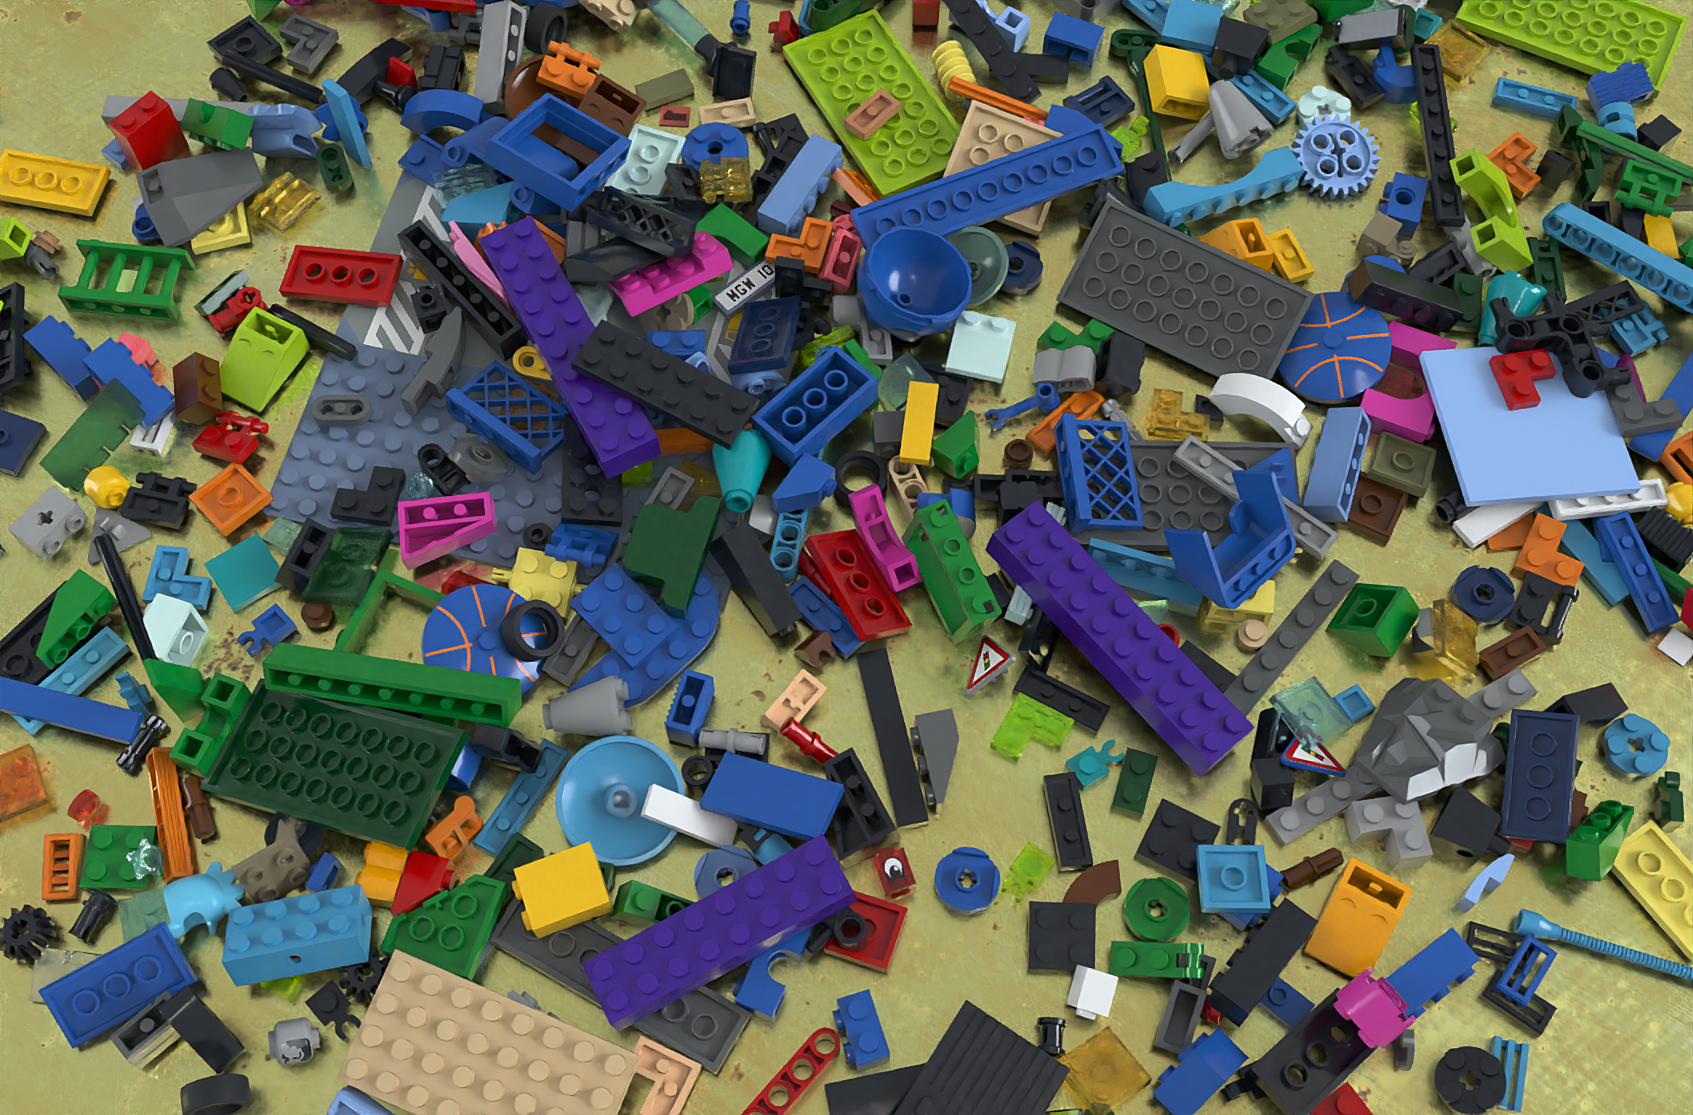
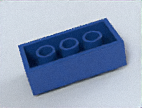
M834 345L751 417L752 428L761 432V437L768 442L771 452L792 469L804 452L812 456L815 455L878 399V379L838 346Z

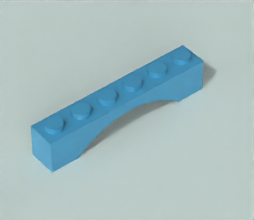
M1285 146L1265 152L1260 163L1253 171L1231 183L1217 186H1197L1170 181L1150 187L1142 207L1150 218L1174 228L1181 223L1191 220L1196 221L1213 213H1222L1229 208L1238 205L1244 206L1257 199H1267L1276 193L1289 192L1299 184L1304 168L1289 147Z

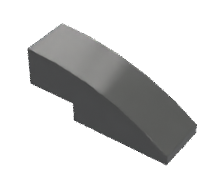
M1205 954L1201 956L1200 968L1204 969L1202 980L1172 978L1155 1038V1046L1181 1054L1192 1043L1208 992L1207 988L1216 958ZM1180 955L1179 967H1187V955Z

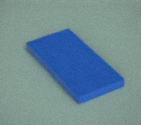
M725 752L699 805L701 810L810 841L821 834L824 836L845 790L843 784Z
M162 922L45 985L38 992L73 1049L138 1014L150 1003H155V999L166 990L173 995L184 986L195 983L198 978L166 923Z

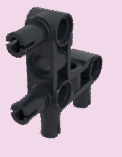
M1556 291L1555 294L1550 292L1542 299L1549 314L1516 317L1511 311L1507 297H1502L1501 299L1497 297L1490 301L1489 307L1496 321L1495 332L1497 337L1494 345L1501 354L1546 348L1549 352L1557 355L1563 369L1562 376L1569 391L1579 398H1588L1596 391H1603L1607 386L1631 383L1632 371L1627 372L1630 370V367H1604L1592 340V337H1608L1611 334L1612 326L1608 324V318L1585 320L1578 314L1568 311L1562 299V294L1559 291Z

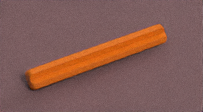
M952 76L948 84L950 92L976 100L1020 118L1027 116L1033 121H1039L1040 119L1046 120L1049 114L1048 111Z

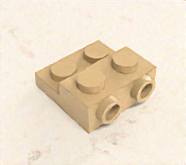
M632 0L578 1L589 12L595 14L619 34L631 26L639 10V7Z

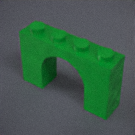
M722 202L714 209L708 210L703 219L696 225L695 232H708L727 247L729 255L746 269H749L765 257L770 239ZM667 258L662 259V260H660V261H658V262H656V263H653V264H651V265L660 264V263L666 261ZM702 284L683 292L691 298L693 303L694 319L692 325H695L713 308L712 292Z

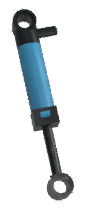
M694 755L685 760L681 773L689 791L694 795L703 796L715 774V770L708 758L702 755ZM698 771L707 772L705 777L700 780L692 779ZM733 819L744 830L738 835L742 846L756 861L759 860L763 865L794 850L779 835V832ZM848 906L820 921L819 923L823 928L805 944V947L811 954H815L833 937L844 950L859 952L868 944L869 931L863 916ZM848 927H858L860 933L855 938L850 939L843 936L845 929Z

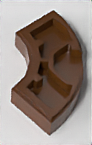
M1118 860L1102 862L1085 870L1069 886L1062 902L1096 904L1097 908L1108 897L1120 895L1122 889Z

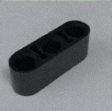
M188 985L184 986L158 1008L167 1022L217 1074H220L247 1051L231 1030Z

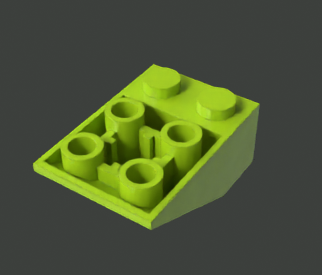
M254 306L238 326L221 364V393L260 413L309 351L310 345L303 330Z

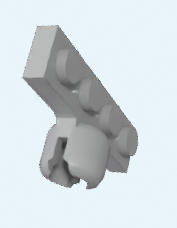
M857 263L854 271L856 295L833 296L829 307L830 324L835 329H854L858 331L860 346L867 351L872 365H890L893 360L890 333L871 323L865 316L863 309L864 301L858 291V268L860 263Z

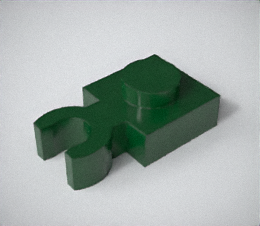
M1665 771V777H1658V789L1661 792V798L1655 803L1654 815L1659 821V828L1665 832H1673L1685 822L1683 791H1679V772Z

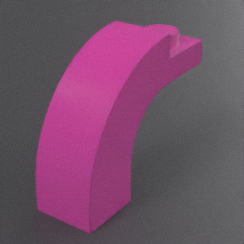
M874 483L849 494L848 498L855 516L852 519L856 530L890 588L896 593L922 581L915 555L904 546L892 526L879 486Z

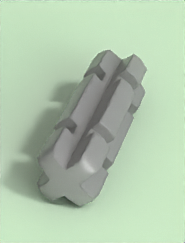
M1110 399L1102 404L1101 411L1107 418H1111L1110 421L1126 422L1129 440H1145L1139 430H1135L1136 426L1123 410H1119L1120 406L1114 399Z

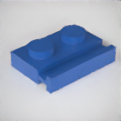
M424 134L420 135V140L417 143L414 142L398 161L401 169L442 194L458 177L459 171L462 169V167H452L440 160L444 147Z

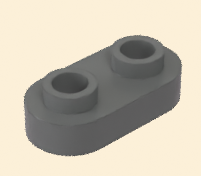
M322 395L313 401L311 413L315 421L323 426H359L365 424L371 418L372 408L368 399L362 395ZM332 411L330 415H325L326 412ZM362 411L359 414L354 415L355 412Z

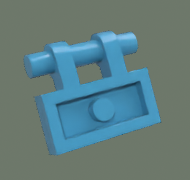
M1623 298L1616 302V304L1627 308L1633 306L1629 299H1627L1628 304ZM1643 301L1646 306L1643 311L1611 323V335L1626 354L1630 353L1631 357L1653 348L1657 340L1660 344H1664L1671 338L1665 331L1666 326L1661 320L1657 321L1649 311L1651 307L1646 301ZM1600 308L1596 315L1606 317L1609 310Z

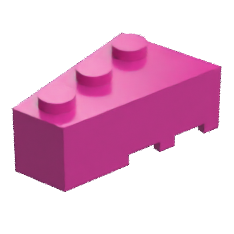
M490 492L397 502L401 560L408 571L497 532L495 503Z

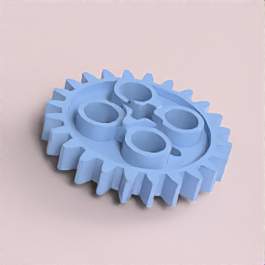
M1325 114L1322 122L1318 117H1315L1311 124L1306 122L1303 129L1298 131L1297 139H1294L1291 147L1294 148L1292 153L1304 168L1302 174L1304 179L1301 185L1311 184L1310 193L1319 189V196L1321 198L1327 192L1331 200L1339 193L1341 199L1344 200L1348 192L1354 197L1359 190L1364 191L1366 186L1371 183L1379 169L1376 164L1379 162L1380 157L1375 155L1379 146H1371L1375 137L1365 136L1369 130L1368 128L1358 129L1360 121L1352 125L1350 124V116H1347L1344 121H1340L1339 114H1336L1333 120L1330 119L1328 114ZM1341 140L1346 141L1349 145L1343 144ZM1314 144H1319L1323 149L1317 148ZM1347 164L1352 165L1355 170L1350 169ZM1320 168L1326 169L1329 174L1323 173Z

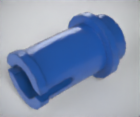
M737 0L733 6L734 12L733 17L730 19V27L734 33L744 34L751 24L748 19L750 4L746 0Z

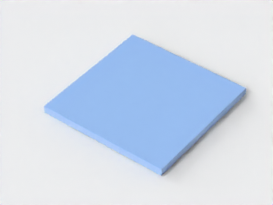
M1495 346L1422 351L1419 355L1424 376L1467 507L1637 494L1641 486L1605 390L1596 391L1588 398L1574 396L1562 376L1563 369L1557 355L1547 350L1557 373L1552 379L1533 381L1541 402L1537 407L1510 411L1488 363L1492 356L1503 355L1497 351Z

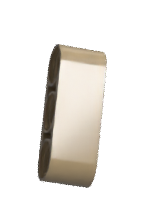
M896 455L889 462L888 484L909 526L917 512V499L911 500L907 497L912 495L918 496L919 492H929L916 465L899 462L900 455ZM902 471L907 474L901 476L896 473ZM926 532L921 535L922 541L929 540Z

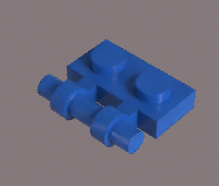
M560 522L551 536V544H547L545 547V556L554 557L556 561L564 563L567 560L581 562L585 567L593 568L594 565L605 567L607 556L610 557L618 545L619 533Z

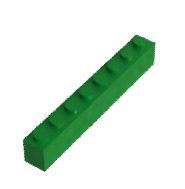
M279 642L262 662L265 689L503 727L510 726L522 706L521 679Z

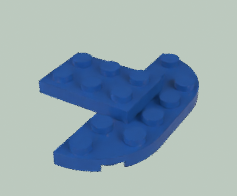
M615 562L611 564L570 601L569 605L612 650L566 692H572L610 675H617L619 679L627 683L629 700L624 701L626 711L645 704L658 694L708 646L715 634L719 618V599L715 585L704 568L702 569L686 619L683 620L670 616L665 609L664 603L658 606Z

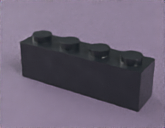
M1365 259L1360 262L1347 278L1354 303L1447 334L1465 314L1456 291Z
M1286 897L1278 907L1274 904L1270 905V911L1264 913L1261 918L1265 922L1262 928L1259 929L1256 926L1252 928L1243 941L1248 945L1242 952L1237 948L1226 963L1230 967L1227 973L1223 974L1219 971L1208 986L1212 993L1206 1003L1239 1028L1318 923L1316 919Z

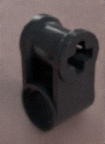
M429 443L423 445L418 450L417 459L423 475L443 497L453 496L452 494L462 486L472 483L466 478V473L449 459L448 454L441 446ZM431 460H438L434 464H427Z

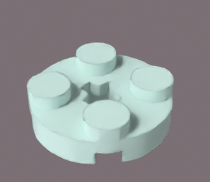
M1317 85L1312 88V91L1306 92L1300 98L1295 114L1300 120L1299 125L1302 129L1306 122L1311 124L1315 117H1318L1322 122L1324 115L1319 114L1320 110L1327 111L1331 120L1334 119L1336 114H1339L1340 121H1344L1347 116L1351 117V101L1333 90Z

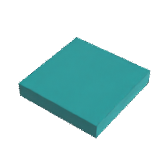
M258 533L204 563L234 613L282 586L274 581L280 566Z

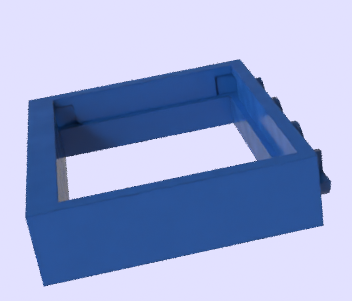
M547 92L537 101L534 100L525 111L521 110L510 123L506 122L497 134L490 136L489 142L484 147L487 150L484 162L572 212L626 163L632 140ZM543 122H546L601 155L570 182L512 148Z

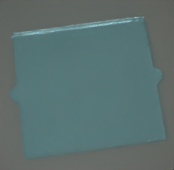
M906 352L892 364L886 365L882 372V380L878 383V391L896 411H899L907 405L910 381L933 384L935 381Z

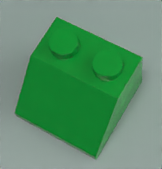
M1356 583L1327 626V629L1367 655L1392 658L1417 620L1420 609L1406 587Z

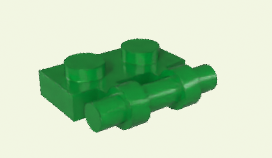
M1629 159L1624 167L1619 183L1620 187L1629 189V192L1618 189L1614 200L1624 203L1623 206L1630 209L1636 207L1648 211V215L1654 217L1660 215L1670 218L1673 207L1663 203L1665 201L1674 204L1684 177ZM1639 193H1641V194H1644V195L1653 197L1654 199H1653V201H1652V200H1649V199L1640 197V196H1638V195H1639Z

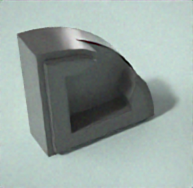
M1414 1029L1405 1030L1392 1041L1397 1071H1409L1412 1067L1415 1052Z

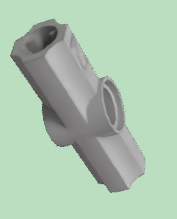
M1466 215V222L1463 227H1442L1447 235V241L1455 242L1466 263L1465 268L1469 275L1483 276V280H1486L1495 273L1497 267L1476 252L1470 229L1473 227Z

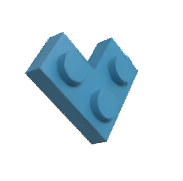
M157 545L142 601L148 605L150 602H153L156 594L160 593L191 603L195 609L206 610L213 582L209 577L185 575L190 557V551L187 548Z

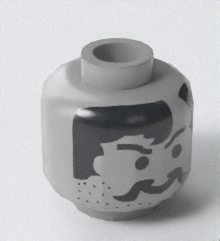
M305 1017L277 1022L274 1031L268 1032L271 1059L276 1058L281 1066L309 1062L314 1055V1049L320 1048L319 1028H312L309 1019Z

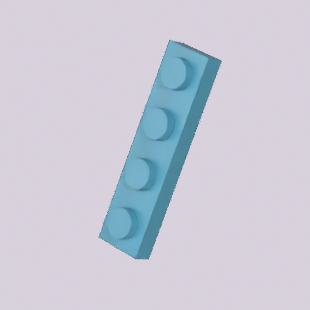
M106 626L38 686L78 696L130 650V647ZM10 714L32 736L46 724Z

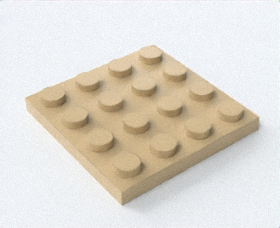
M972 100L943 178L1062 137L1064 134ZM1052 200L996 219V221L1039 236Z

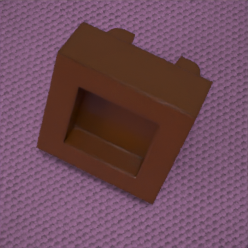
M826 630L814 631L793 650L800 660H805L814 668H822L824 666L819 660L820 651H823L828 658H833L836 655L831 643L833 638Z

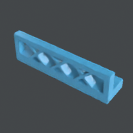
M1091 537L1087 553L1125 592L1198 612L1203 594L1178 575L1172 559Z

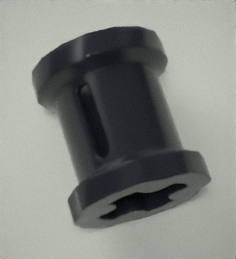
M1039 1017L1037 1025L1040 1027L1039 1046L1037 1047L1053 1058H1063L1065 1056V1050L1062 1048L1063 1030L1067 1028V1021L1056 1017Z

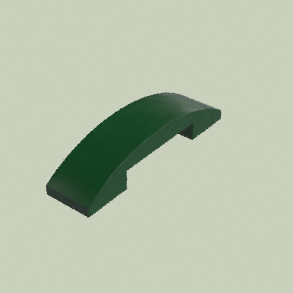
M1564 104L1554 124L1560 142L1572 143L1582 173L1575 185L1580 203L1582 201H1592L1602 177V160L1599 146L1576 134L1578 125L1584 119L1569 104Z

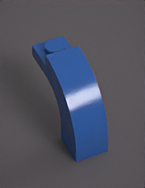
M433 89L420 92L406 102L400 124L419 135H426L433 128L440 126H451L468 131L496 116L482 108L484 101L474 96L453 90Z

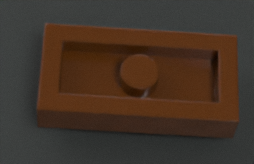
M1527 625L1483 649L1476 655V658L1493 681H1496L1514 669L1520 668L1544 655L1548 649L1533 629Z

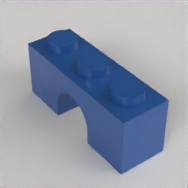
M813 926L747 961L746 965L750 969L745 979L742 977L738 979L732 996L736 997L735 1004L751 1012V1015L773 1024L787 992L786 985L773 980L769 976L768 970L776 960L782 958L801 963L807 950L805 944L814 934Z

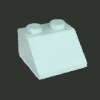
M964 310L958 317L945 371L1002 384L1017 322Z
M157 593L153 602L147 605L144 612L143 622L156 657L160 661L190 667L210 630L191 603Z

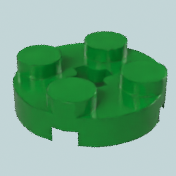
M1166 877L1141 879L1130 888L1126 895L1123 919L1132 933L1146 942L1166 943L1181 935L1190 919L1187 895L1181 886ZM1158 903L1164 906L1162 912L1165 915L1163 917L1152 916L1148 905L1156 906Z

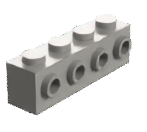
M510 0L487 4L484 7L474 97L484 101L482 108L493 115L505 113L503 99L506 84L513 70L521 63L527 11Z

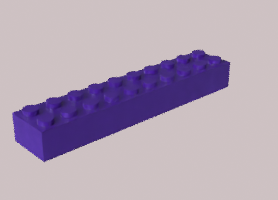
M532 216L479 238L484 257L490 269L503 286L510 305L607 480L660 455L661 450L658 436L637 402L571 369V362L590 337L595 326L571 284L568 282L567 277Z
M1037 500L992 534L985 551L1025 591L1034 603L1043 610L1050 620L1199 778L1237 747L1255 728Z

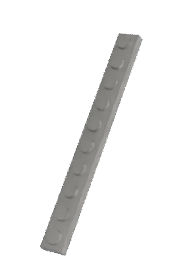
M1516 668L1465 699L1491 718L1493 722L1533 698L1538 691L1521 670ZM1353 765L1346 769L1345 777L1334 776L1292 801V806L1282 807L1265 818L1264 822L1280 845L1284 847L1343 812L1352 802L1361 801L1382 787L1357 766Z

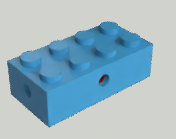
M361 884L230 909L222 964L235 986L238 987L368 962L372 906Z

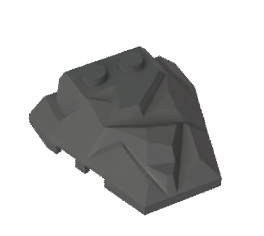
M1404 678L1386 692L1353 764L1401 804L1406 805L1436 795L1441 788L1451 786L1454 789L1462 786L1465 780L1474 777L1477 781L1484 779L1504 762L1506 756L1500 741L1489 733L1493 727L1491 718L1445 682L1435 678L1428 681H1423L1420 678Z

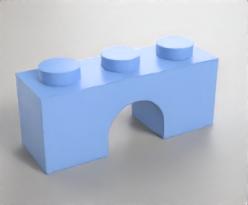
M976 0L1011 51L1017 53L1028 40L1031 17L1010 6L999 16L989 9L986 0ZM949 10V21L960 26Z

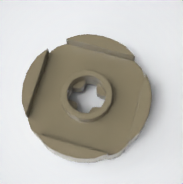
M681 293L640 313L639 321L644 335L646 336L648 331L686 330L693 322L694 307L691 298L687 294ZM664 307L671 311V315L667 316V321L662 317Z

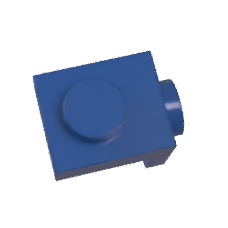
M324 852L321 859L316 860L309 872L310 878L305 888L310 894L331 890L344 866L336 856Z

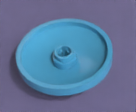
M609 736L588 744L571 758L564 768L557 785L556 813L566 838L574 847L590 841L597 860L612 863L614 866L637 864L657 855L672 841L678 831L641 817V812L649 787L653 784L686 797L683 779L677 766L658 746L634 736Z

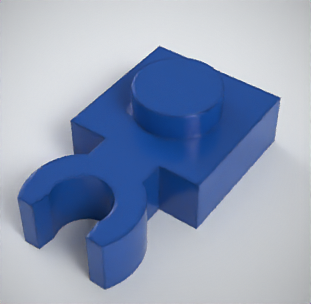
M275 603L251 622L255 630L242 633L237 638V641L242 647L248 642H254L246 651L251 657H255L260 654L266 642L274 647L295 631L297 626Z

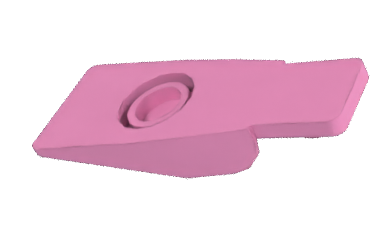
M454 220L448 222L451 230L448 237L454 246L455 252L461 258L462 264L510 314H513L501 283L466 236H464Z

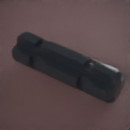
M155 714L148 717L144 723L146 727L139 729L133 744L127 745L125 748L128 751L126 753L122 752L116 760V765L129 773L134 770L138 764L136 760L143 758L157 739L155 735L157 733L160 734L166 727L167 723L164 719Z

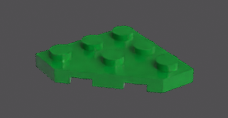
M475 874L465 879L464 884L451 891L445 890L422 902L423 905L407 914L404 912L392 918L379 950L392 956L395 949L472 981L510 886L505 882Z

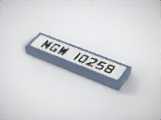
M765 257L713 294V306L727 320H730L745 309L746 303L754 302L775 286V264L766 263Z

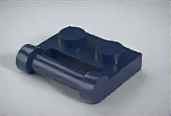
M1108 75L1099 79V83L1076 96L1070 95L1063 99V106L1079 111L1095 124L1102 123L1103 127L1134 111L1135 103ZM1103 92L1106 93L1084 106L1081 105Z

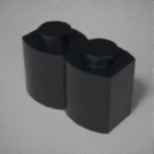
M478 723L470 743L475 753L490 757L494 764L530 774L536 773L544 753L540 744L525 739L518 730Z

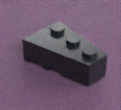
M853 747L825 761L826 779L843 784L845 790L833 814V825L837 839L839 862L846 870L902 838Z

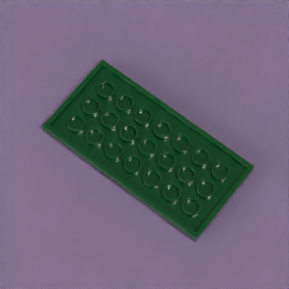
M260 678L199 789L212 796L411 853L469 735L463 729L369 705L265 689L264 678Z

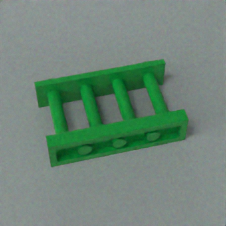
M77 239L76 245L85 258L78 283L73 287L60 286L58 297L67 311L178 322L180 311L171 295L179 270L194 271L195 265L187 250L177 247L170 249L102 242L96 239ZM97 262L112 263L105 287L101 290L88 289ZM125 264L139 265L132 291H116ZM152 267L167 268L160 293L157 295L143 294Z

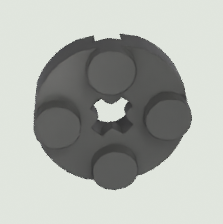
M472 433L459 435L448 453V457L466 473V478L476 484H481L482 481H501L509 468L507 466L510 463L505 451L491 440H489L488 444L479 441V435Z

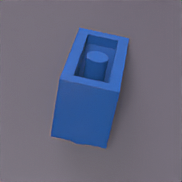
M804 452L772 495V511L780 514L819 506L825 497L829 498L835 491L837 486L835 468Z

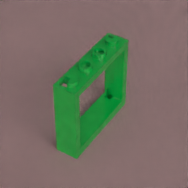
M945 498L918 510L901 539L905 547L915 555L922 582L953 645L957 646L981 635L1001 615L1002 611L947 499ZM926 532L929 540L922 542L921 535ZM990 602L994 611L986 615L983 604Z
M380 569L376 577L369 581L362 601L354 606L348 625L338 633L333 650L347 653L353 652L389 589L433 607H436L447 595ZM403 711L412 717L420 719L422 717L421 713Z

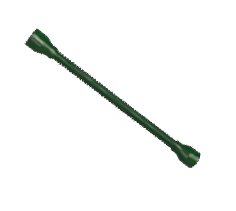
M1136 49L1127 56L1129 69L1139 84L1154 151L1162 150L1169 179L1172 181L1157 114L1152 109L1143 64L1148 53L1144 49ZM1184 223L1173 228L1191 236L1190 230Z

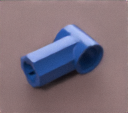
M400 5L402 9L428 22L432 31L444 32L452 25L449 11Z

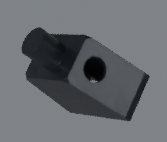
M1222 15L1211 61L1213 67L1220 68L1218 71L1219 76L1230 80L1235 74L1248 75L1257 59L1264 52L1270 30Z
M1462 786L1454 788L1449 794L1428 835L1431 848L1470 863H1476L1484 855L1485 851L1499 858L1506 855L1511 842L1495 833L1501 821V816Z

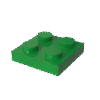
M91 825L79 888L83 891H86L87 888H94L104 892H149L158 843L157 827Z

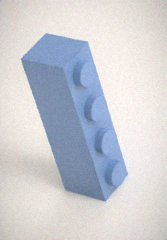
M813 133L758 209V228L771 234L774 233L790 237L793 232L797 233L806 213H811L814 209L816 199L820 193L824 194L828 189L833 173L837 168L842 169L844 159H842V146Z
M1363 407L1329 408L1326 420L1322 422V435L1319 444L1315 448L1313 468L1310 469L1308 474L1309 483L1307 491L1302 496L1303 509L1321 522H1347L1372 425Z

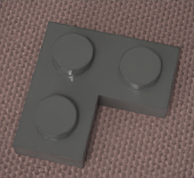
M294 12L279 29L281 38L296 43L295 47L286 57L288 65L308 74L312 73L339 39L337 30Z
M1634 382L1626 385L1608 386L1604 389L1622 438L1680 428L1683 425L1684 418L1674 398L1643 403Z

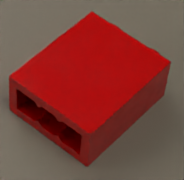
M151 90L108 123L128 163L138 172H142L161 162L172 161L189 147L170 105Z

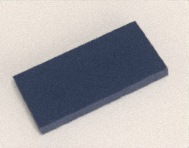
M801 296L746 303L728 363L730 375L787 368L803 305Z
M1512 709L1500 825L1501 837L1566 845V839L1570 836L1580 715Z

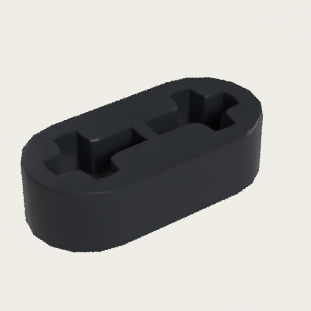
M1239 798L1234 800L1229 806L1226 813L1223 845H1234L1231 843L1235 842L1238 834H1242V845H1255L1258 811L1255 804L1250 800ZM1239 808L1244 809V813L1248 815L1243 826L1239 825L1240 817L1238 814H1235Z

